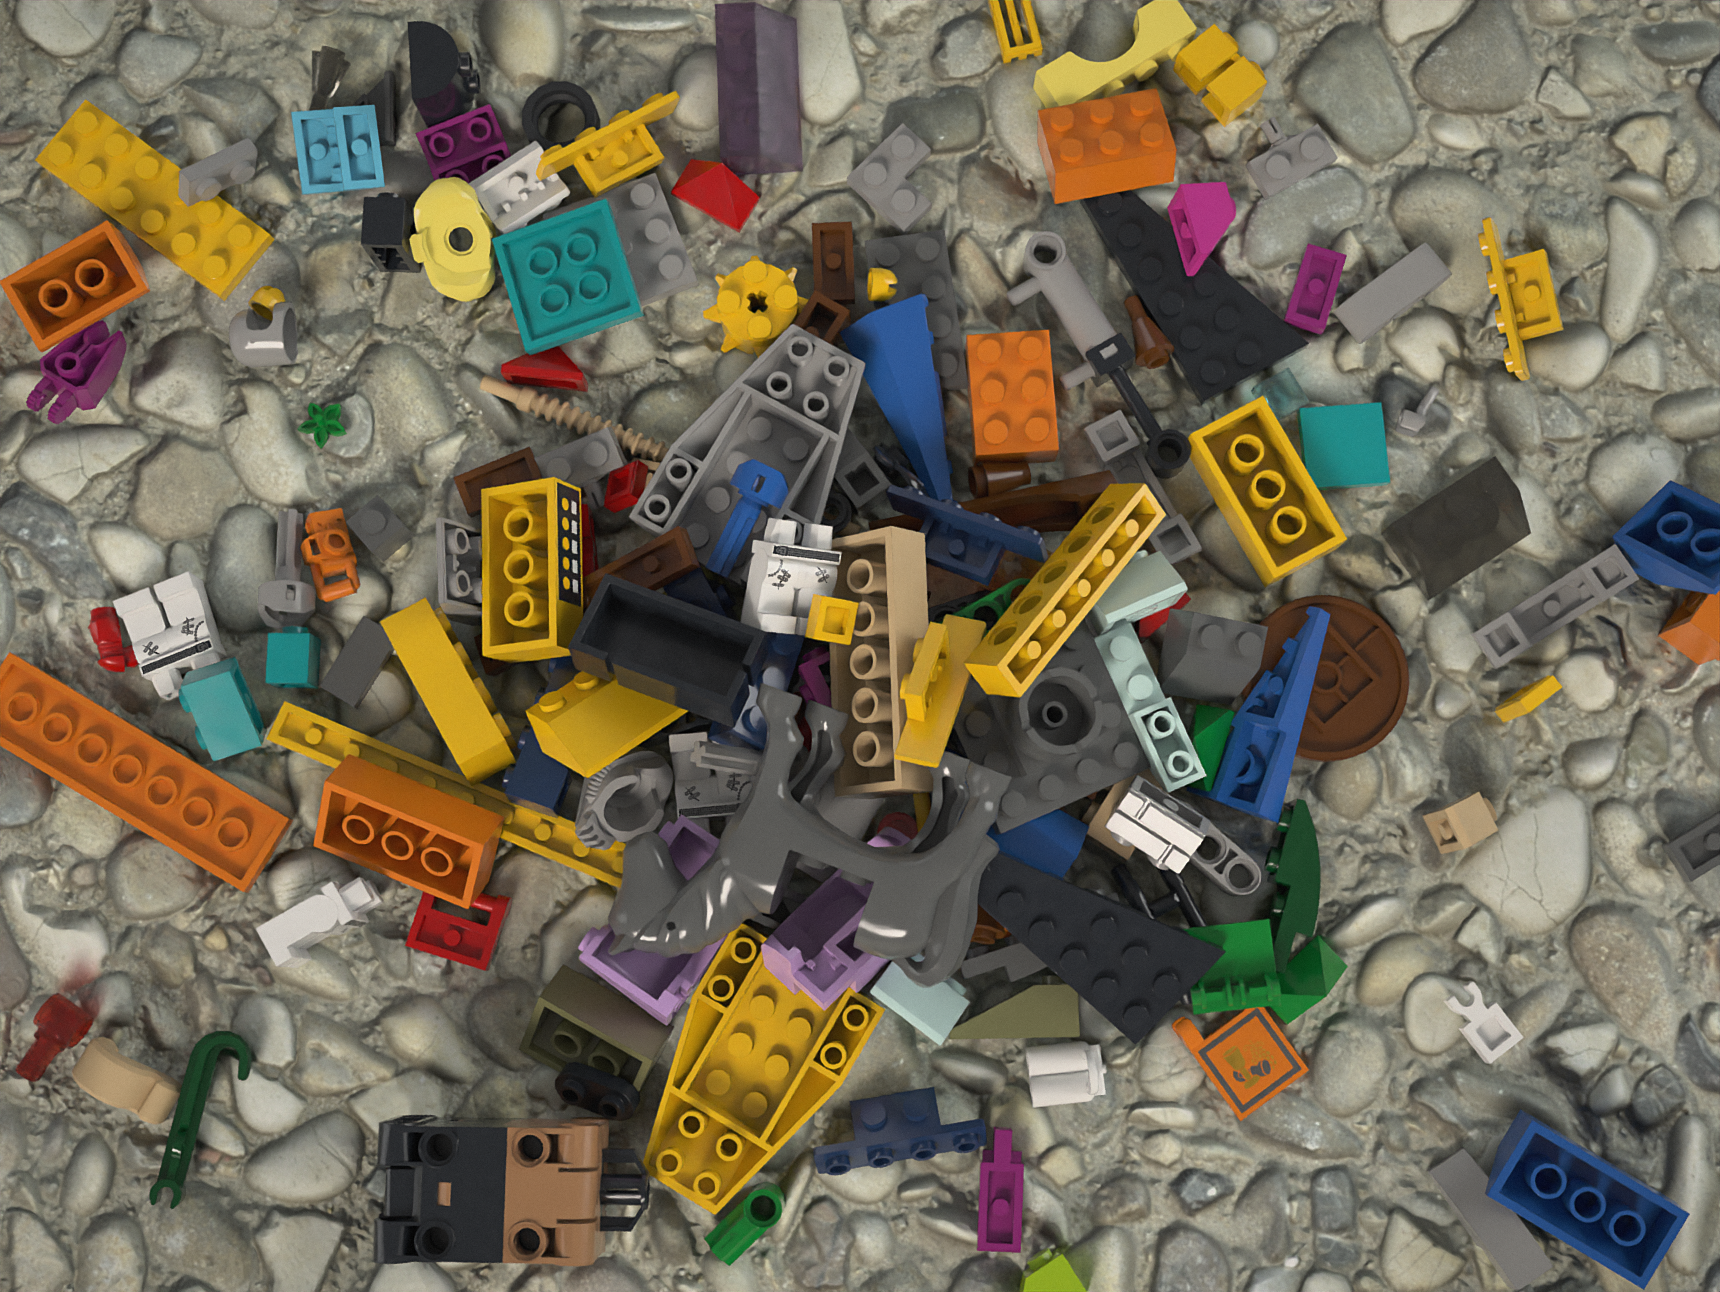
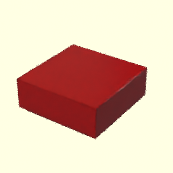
M636 460L611 471L604 507L616 513L637 504L645 489L648 466Z

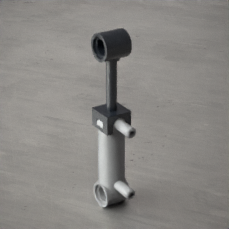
M1051 231L1035 233L1026 245L1023 258V268L1025 274L1030 279L1007 292L1010 304L1016 306L1042 291L1084 358L1081 365L1059 377V382L1063 389L1068 391L1091 378L1096 388L1112 380L1149 439L1146 443L1148 449L1145 453V460L1154 475L1161 479L1177 476L1191 455V445L1188 438L1177 430L1166 429L1162 431L1125 372L1132 367L1136 355L1122 333L1116 334L1067 256L1063 239ZM1045 251L1054 257V261L1041 263L1034 255ZM1163 446L1172 448L1177 454V461L1166 462L1159 457L1158 448Z

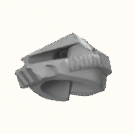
M636 746L591 777H584L575 822V834L586 848L607 850L613 845L615 840L627 842L638 834L652 832L656 829L664 816V807L673 782V771L661 755L642 746Z

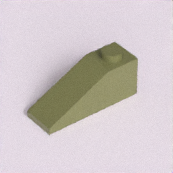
M1041 976L1042 985H1030L952 1028L948 1038L951 1040L1080 1037L1078 993L1059 976Z

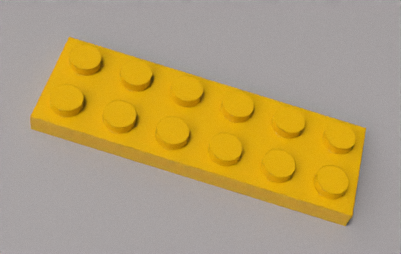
M86 99L35 159L40 166L223 301L228 298L275 240L268 232L217 195L211 200H202L188 207L178 196L179 171L182 169Z

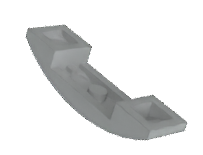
M1121 410L1085 427L1084 433L1102 471L1110 470L1118 484L1145 483L1165 512V517L1145 541L1152 554L1161 551L1169 563L1174 565L1201 551L1202 547L1182 513L1177 514L1139 450L1140 442Z
M1614 544L1471 635L1494 669H1497L1575 618L1631 585L1639 577L1617 545Z

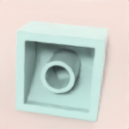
M1146 550L1134 554L1091 608L1088 615L1097 635L1100 636L1125 624L1136 622L1175 605L1188 588L1161 551L1148 556Z
M919 953L911 958L919 962L924 959V956ZM893 961L870 991L872 995L940 1046L970 1003L962 997L967 989L953 978L949 977L947 980L930 988H922L912 982Z

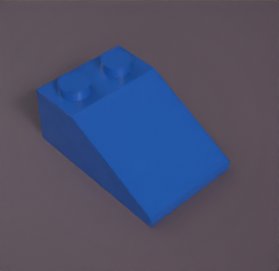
M1670 480L1612 537L1635 573L1658 585L1716 595L1720 591V504Z

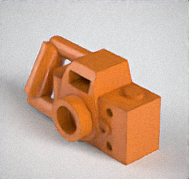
M342 508L309 513L305 520V529L309 537L302 542L300 550L304 565L310 567L317 597L325 602H330L357 593V589L360 588V580L356 569L357 559L353 551ZM347 574V579L325 585L324 578Z

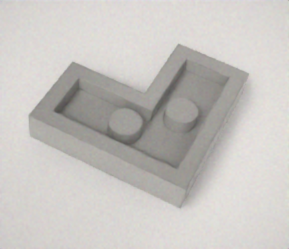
M902 123L847 176V184L902 235H906L932 209V203L906 180L931 156V149Z

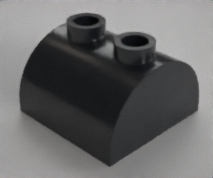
M425 21L407 22L412 100L427 128L468 113L473 105L474 94L481 93L478 69H473L470 52H459L451 35L436 24Z

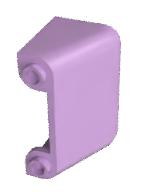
M682 814L675 824L668 821L658 834L667 842L676 867L687 880L693 877L707 862L720 841ZM608 923V925L601 927L600 930L592 927L578 947L583 952L579 959L650 1015L668 1026L711 965L728 934L716 943L706 946L699 953L681 954L672 958H665L657 953H646L636 949L631 952L610 955L608 949L616 936Z

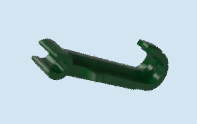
M215 1031L205 1035L195 1044L190 1054L157 1182L149 1192L151 1205L161 1201L164 1187H168L173 1191V1198L170 1204L171 1209L178 1206L186 1196L185 1181L218 1055L222 1049L232 1047L237 1050L239 1054L237 1077L241 1081L248 1079L252 1067V1052L249 1044L240 1035L231 1031Z

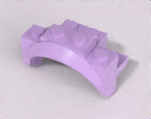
M885 827L867 844L874 847L903 846L911 840L896 829ZM838 869L811 894L761 945L765 968L795 995L800 990L805 992L824 1011L848 987L858 993L890 961L889 959L867 954L853 946L858 925L874 882H871V884L866 883V886L852 883L840 877L841 869Z

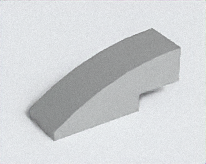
M1461 1147L1427 1170L1476 1246L1482 1248L1508 1287L1519 1291L1554 1267L1518 1215L1485 1194L1489 1178L1465 1148Z

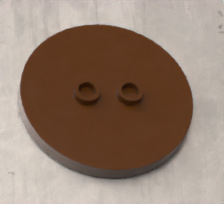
M1306 596L1280 606L1259 624L1268 627L1261 665L1258 672L1242 690L1241 697L1244 704L1265 671H1273L1286 652L1282 646L1288 637L1295 638L1309 618L1306 613L1309 606L1321 608L1328 612L1330 618L1295 757L1315 762L1342 761L1353 758L1375 747L1396 726L1405 708L1409 692L1408 663L1401 643L1394 631L1371 609L1358 602L1339 596Z

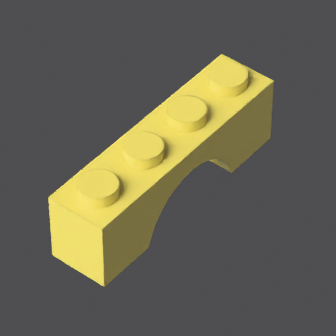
M1153 0L1137 10L1132 27L1134 44L1125 54L1111 61L1093 62L1082 59L1069 51L1036 71L1033 89L1046 108L1120 95L1125 90V86L1137 79L1139 82H1142L1151 77L1162 63L1169 59L1175 62L1178 52L1193 41L1197 27L1178 0Z

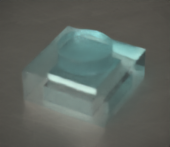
M1289 367L1253 386L1251 390L1255 399L1264 396L1278 422L1297 412L1299 408L1306 407L1310 402Z

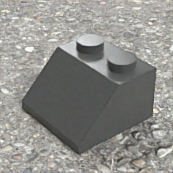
M1170 608L1156 677L1162 692L1231 705L1260 669L1268 627Z

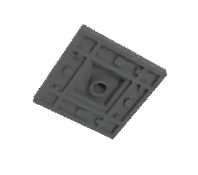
M1083 618L1021 697L986 694L971 674L951 730L962 757L1011 776L1008 788L1000 799L997 820L992 824L996 835L1151 768L1085 618Z

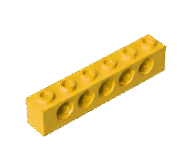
M1145 483L1110 484L965 660L964 665L986 694L1021 697L1165 517V512Z

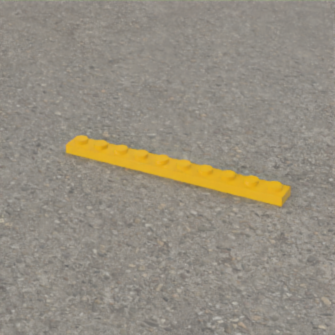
M284 701L266 738L270 742L334 769L337 768L348 754H351L505 817L500 834L501 839L612 886L621 888L625 843L615 840L613 845L607 850L586 848L575 834V822L560 816L554 818L510 803L505 793L482 783H477L471 787L463 775Z

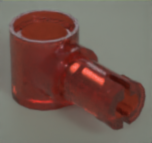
M60 993L51 996L34 1017L33 1024L38 1027L34 1033L36 1039L16 1066L15 1071L29 1081H39L58 1052H63L66 1048H73L85 1037L93 1025L94 1017Z

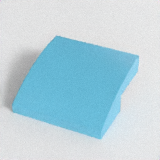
M375 105L291 112L302 195L385 187Z

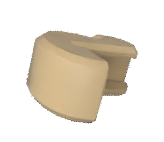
M105 1037L93 1038L72 1069L74 1081L94 1098L111 1106L130 1110L145 1122L155 1125L165 1122L179 1099L182 1085L169 1075L119 1054V1049L113 1040Z

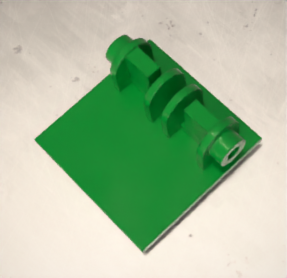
M1269 919L1183 928L1190 935L1222 946L1226 951L1190 989L1194 1015L1281 1005V990L1276 974Z

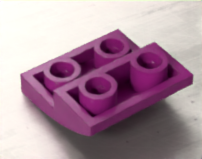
M490 104L415 133L431 169L434 181L457 177L469 184L512 156Z

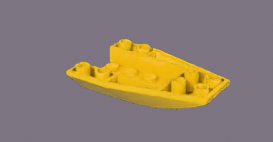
M743 922L738 929L728 934L692 995L643 1159V1163L650 1176L714 1215L725 1206L843 1084L886 1008L861 990L856 993L850 987L825 1011L802 990L795 995L765 968L761 945L770 935Z

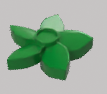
M309 403L308 414L313 420L303 422L297 430L304 434L314 433V440L318 447L322 449L328 440V433L336 437L347 434L344 427L338 422L342 406L340 404L329 405L323 411L318 405Z

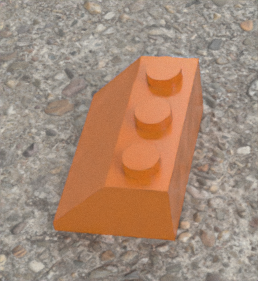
M108 220L0 280V285L36 347L42 353L150 292L141 263L124 234Z

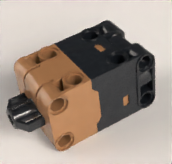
M401 1115L379 1122L377 1164L390 1167L386 1168L384 1211L379 1214V1217L374 1219L372 1262L379 1264L455 1262L532 1263L559 1266L592 1265L605 1252L606 1231L631 1232L643 1212L647 1210L650 1197V1173L635 1148H608L609 1119L605 1117H573L571 1119L438 1117L436 1115ZM608 1162L636 1163L641 1174L608 1173ZM607 1189H638V1190H607ZM607 1205L641 1206L635 1217L606 1216L607 1211L605 1210Z

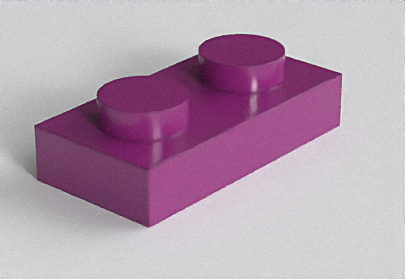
M1307 244L1283 321L1286 324L1318 334L1323 333L1347 255Z

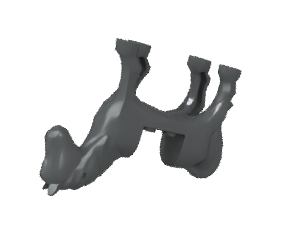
M760 683L756 704L767 724V738L761 764L747 798L738 807L727 824L712 856L689 880L676 867L667 842L655 832L638 834L627 842L623 850L621 888L617 892L608 915V922L616 936L608 949V953L616 955L636 949L646 953H657L665 958H672L681 954L699 953L706 946L716 943L727 934L738 929L744 920L755 918L759 912L772 915L785 894L797 862L800 861L820 870H824V867L830 868V866L842 870L841 878L861 886L874 882L858 925L853 946L867 954L892 960L917 986L930 988L953 975L961 967L968 951L977 922L978 890L981 874L988 863L999 852L998 843L986 833L997 820L1000 799L1008 788L1011 776L944 750L938 767L927 766L934 778L932 806L924 826L916 837L903 846H871L846 834L825 820L813 805L816 795L825 782L844 764L847 752L842 744L840 735L846 727L850 715L808 699L804 717L812 730L811 751L802 770L788 784L790 768L804 741V737L797 727L794 718L800 708L802 697ZM923 950L926 952L922 961L916 962L911 958Z

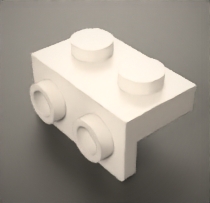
M537 141L532 142L469 183L476 191L482 208L501 235L526 227L529 220L543 211L556 208L562 202V199L570 194L569 189L557 173L541 181L535 173L541 160L540 156L544 153Z

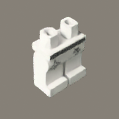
M775 518L768 519L764 541L753 540L752 553L755 554L750 565L741 623L766 632L805 636L813 594L832 597V591L836 585V565H840L842 552L831 550L833 527L805 523L802 546L794 545L797 522Z
M189 571L153 585L155 591L147 587L113 601L117 614L123 618L129 633L134 654L140 664L138 666L142 677L152 681L160 697L166 700L179 696L178 690L183 681L181 674L220 662L221 658L227 656L224 646L220 641L203 581Z
M707 732L669 735L675 780L677 817L679 818L682 814L710 834V821L726 820L727 826L738 807L747 798L753 786L750 775L716 770V775H713V769L696 767V763L690 761V754L694 752V743L696 741L710 742V739L707 738Z
M361 877L347 885L332 881L321 887L324 895L309 897L256 928L276 967L298 968L312 960L307 951L311 946L330 935H342L347 933L352 927L360 928L369 923L370 921L365 913L384 903L373 881L367 880L365 882Z

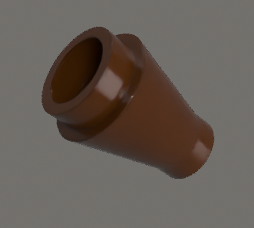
M979 461L976 466L968 468V484L974 499L990 497L1031 484V472L1027 461Z

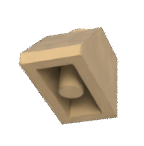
M1480 792L1466 795L1423 815L1441 854L1466 849L1499 831L1494 822L1497 821L1495 809L1487 798H1482Z

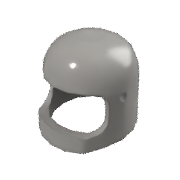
M280 302L274 305L271 324L262 323L253 309L242 310L233 317L229 326V343L232 353L241 364L260 368L291 365L296 362L298 355V333L295 307L292 302Z

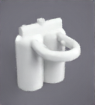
M1074 1041L1025 1047L1032 1107L1089 1102L1097 1095H1105L1103 1073H1107V1070L1105 1069L1106 1065H1102L1100 1051L1102 1049L1100 1044L1088 1045L1085 1041Z

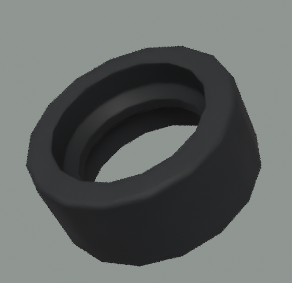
M552 81L538 87L528 96L522 109V126L530 144L537 141L545 152L555 145L560 144L564 148L575 142V138L566 142H551L546 140L539 131L538 120L541 114L547 108L558 103H571L582 110L585 117V125L581 132L590 127H595L596 130L600 129V118L593 99L581 86L568 81Z

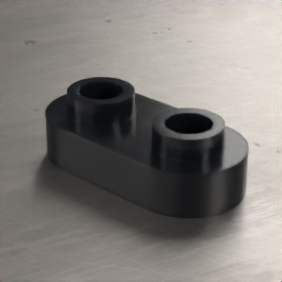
M579 1062L567 1063L555 1079V1089L565 1103L596 1113L612 1121H626L630 1119L640 1103V1094L629 1081Z

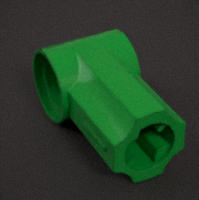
M770 1182L757 1184L704 1237L710 1250L721 1261L730 1266L768 1228H771L778 1222L785 1207V1196L781 1188ZM761 1195L769 1196L775 1203L776 1211L771 1215H761L754 1208V1198Z

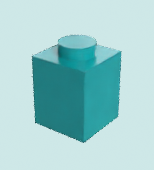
M299 626L282 627V633H268L265 683L276 688L318 689L321 639L308 633V628Z

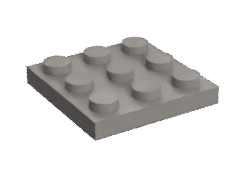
M656 173L618 186L596 198L591 196L543 214L544 220L606 198L610 203L642 307L699 285Z

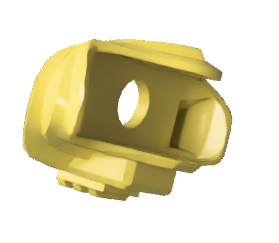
M457 177L433 181L418 198L414 207L416 234L411 235L409 238L414 261L418 263L424 262L432 286L447 297L464 302L481 298L491 290L495 281V248L492 242V238L497 237L495 227L491 219L483 211L476 191L466 181ZM463 227L471 232L473 244L469 250L458 251L451 246L449 236L455 228Z

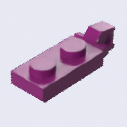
M994 1127L993 1150L982 1149V1160H980L977 1251L1021 1253L1024 1163L1022 1162V1152L1012 1151V1129L1010 1127Z

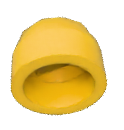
M870 268L867 282L868 300L885 301L892 298L896 294L897 289L889 287V284H896L898 282L895 274L883 268Z
M262 286L253 294L248 304L258 315L272 321L274 305L285 302V297L278 288Z

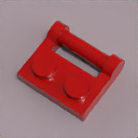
M423 891L405 946L477 969L489 971L505 920L511 909L512 897L502 894L494 897L481 892L471 907L491 913L488 924L484 925L434 909L439 897Z

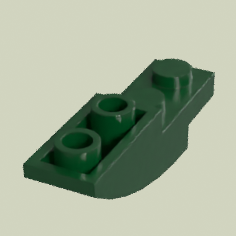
M1298 798L1290 801L1288 807L1282 806L1279 822L1275 826V830L1281 831L1277 847H1270L1264 864V870L1269 872L1267 882L1283 887L1281 893L1276 892L1274 894L1269 909V916L1274 918L1271 936L1276 973H1285L1295 935L1303 938L1313 937L1319 908L1321 866L1318 841L1307 803Z

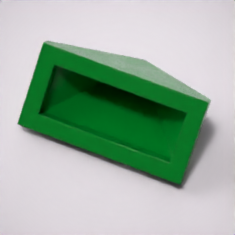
M1196 704L1187 734L1206 776L1183 787L1207 792L1211 791L1235 712L1232 710Z
M1316 935L1287 963L1285 973H1276L1281 990V1005L1269 1006V1008L1285 1025H1288L1325 998L1348 966L1319 935Z

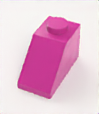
M1226 182L1180 184L1167 206L1187 276H1195L1236 217V204L1233 198H1230Z

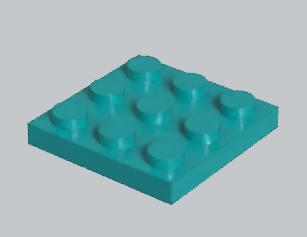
M606 198L492 238L525 351L529 355L645 316L610 203Z

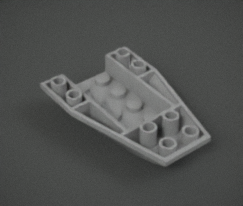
M791 324L671 445L629 518L655 538L677 526L687 529L698 562L702 567L706 568L705 566L738 500L743 496L738 493L739 488L729 484L737 466L755 459L785 475L789 489L781 509L769 504L768 508L762 505L761 513L729 577L726 578L717 574L746 590L750 565L755 554L752 553L753 540L764 541L769 518L797 522L794 545L802 546L805 523L820 525L865 369V363L800 327ZM761 478L755 492L758 493L766 478Z

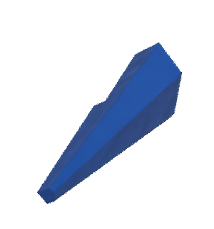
M919 294L870 312L841 331L840 334L852 356L865 363L863 376L919 479L924 483V488L929 497L938 501L949 499L957 503V501L953 500L949 474L953 473L952 461L947 460L944 437L948 434L939 372L934 371L931 352L934 338L933 332L928 330L925 307L929 306L926 294Z
M947 746L945 747V751L961 756L956 751ZM1056 809L999 835H996L991 825L986 834L998 843L999 850L1023 860L1024 863L1042 871L1051 872L1063 877L1077 858L1090 826Z

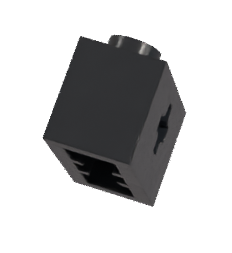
M389 192L379 193L377 197H364L361 245L379 271L420 273L421 263L414 261L409 241L411 235L416 234L414 211L406 198Z

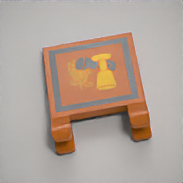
M1264 1007L1243 1009L1204 1039L1188 1018L1182 1016L1172 1023L1174 1032L1194 1056L1240 1121L1309 1071Z

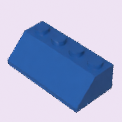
M1521 1109L1498 1146L1485 1191L1488 1197L1643 1290L1690 1215L1672 1199Z

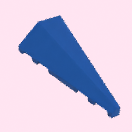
M1309 606L1306 611L1309 618L1295 638L1288 637L1282 646L1286 652L1273 671H1265L1233 718L1231 725L1234 728L1226 739L1211 791L1207 792L1188 787L1186 791L1242 813L1276 823L1279 822L1330 618L1328 612L1321 608Z

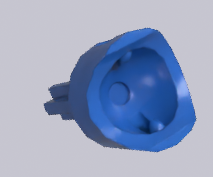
M755 459L739 464L729 484L739 488L738 493L743 496L738 500L705 566L726 578L729 577L761 513L762 505L768 508L769 504L781 509L789 493L785 475ZM761 478H766L758 493L755 492Z

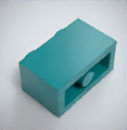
M236 657L186 673L178 690L179 700L184 711L192 713L197 724L195 726L197 741L203 750L208 749L213 761L262 746L267 729Z

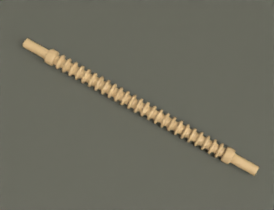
M487 374L481 380V390L515 403L517 409L525 413H530L533 410L536 417H541L544 414L548 422L556 419L558 426L566 423L568 430L576 427L580 435L584 432L590 435L612 426L610 419L602 422L600 415L592 418L590 411H585L582 414L578 406L570 409L568 402L560 405L558 398H553L550 401L546 393L539 396L538 391L529 386L519 388ZM617 424L615 427L612 426L622 452L630 449L632 456H636L639 453L643 460L651 458L653 462L659 463L662 462L669 448L665 447L664 441L656 444L654 437H649L646 440L642 432L634 435L632 428L624 431L622 424ZM824 512V517L828 520L837 518V516ZM850 522L845 529L835 534L842 537L859 534L861 526Z

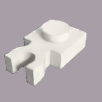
M1468 981L1462 986L1470 996L1469 1003L1466 1006L1460 1005L1455 996L1447 997L1444 1002L1451 1011L1465 1018L1467 1022L1458 1029L1483 1061L1491 1064L1524 1037L1497 1003L1491 1002L1485 1007L1480 989L1473 981Z

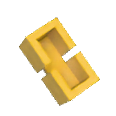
M1213 24L1178 52L1173 71L1195 95L1205 88L1209 91L1202 98L1201 102L1226 127L1261 98L1267 80L1257 63L1248 61L1245 56L1240 57L1237 54L1239 48L1235 39L1229 33L1222 32Z

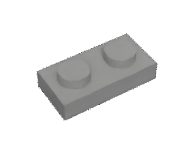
M246 138L180 170L178 196L189 207L202 200H211L220 191L234 184L245 183L255 174L258 149Z

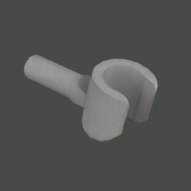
M1431 386L1415 412L1403 409L1395 431L1410 437L1416 436L1424 426L1427 410L1435 400L1439 390Z

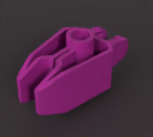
M100 320L59 343L40 359V370L43 378L34 387V390H31V393L28 394L26 406L38 412L55 395H58L59 397L52 404L47 415V419L56 425L63 423L77 407L83 411L95 409L121 369L127 347L123 333L118 330L110 336L106 322Z

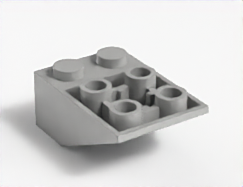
M443 517L436 518L439 605L449 621L471 626L482 625V530Z

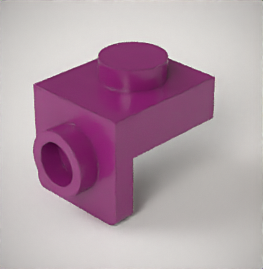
M821 646L802 657L805 663L798 666V672L804 685L798 688L806 705L809 699L832 708L831 691L820 669L830 665V651H827L825 646Z

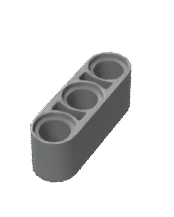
M1427 242L1423 243L1348 298L1334 311V314L1358 344H1362L1437 289L1452 275V272Z
M1178 800V801H1180L1181 803H1183V804H1185L1186 806H1188L1189 808H1191L1192 810L1196 811L1193 807H1191V806H1190L1189 804H1187L1186 802L1181 801V800ZM1210 823L1205 837L1214 842L1216 854L1211 860H1205L1199 856L1196 850L1188 862L1220 890L1230 896H1242L1252 893L1261 882L1262 874L1260 867L1251 857ZM1234 865L1242 866L1248 873V882L1243 888H1237L1230 882L1229 871Z

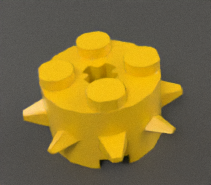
M751 256L750 261L738 267L729 275L725 276L718 273L715 276L720 286L717 304L704 310L703 317L722 324L725 339L721 350L724 353L737 348L747 354L754 355L753 352H755L757 358H759L791 324L795 323L809 300L797 295V290L793 283L797 273L796 268L791 267L786 271H782L771 264L763 263L759 260L758 256ZM756 306H766L764 312H761L759 309L755 313L752 312V308Z

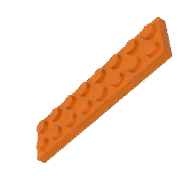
M9 652L1 664V747L242 892L249 893L292 824L293 819L20 656Z

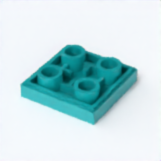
M1382 402L1299 408L1297 419L1302 463L1318 490L1387 486L1391 482Z

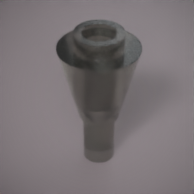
M322 46L321 51H312L311 92L313 96L309 111L326 110L329 99L332 98L351 66L350 62L344 60V52L328 46Z

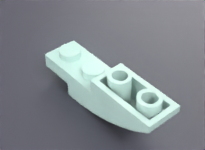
M1131 622L1095 637V643L1151 766L1149 769L1163 790L1169 793L1205 777V771L1171 697L1165 699Z

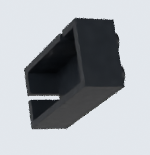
M605 573L568 646L575 669L610 682L613 676L616 675L618 685L733 728H735L749 698V685L754 687L769 655L766 631Z

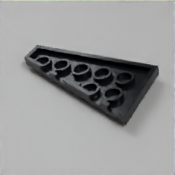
M1131 190L1081 199L1082 207L1133 292L1139 297L1148 317L1151 318L1174 346V351L1171 355L1201 405L1306 349L1309 345L1308 341L1211 258L1208 257L1195 276H1187L1172 225Z
M1001 850L988 863L981 874L978 904L1135 1045L1226 953L1222 946L1210 941L1201 940L1183 929L1164 924L1130 906L1088 888H1081L1065 881L1063 877L1056 874L1047 873L1028 865L1023 860Z

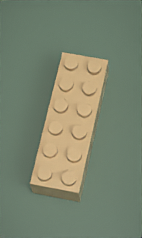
M889 526L833 539L831 550L842 552L840 565H836L837 581L832 591V597L859 602L851 645L829 642L832 708L850 715L846 727L840 735L847 755L843 766L834 772L835 797L870 800L933 792L934 778L927 766L897 760L894 756L907 721L905 699L900 698L901 682L905 673L912 672L915 664L913 663V652L918 638L925 637L929 627L925 534Z

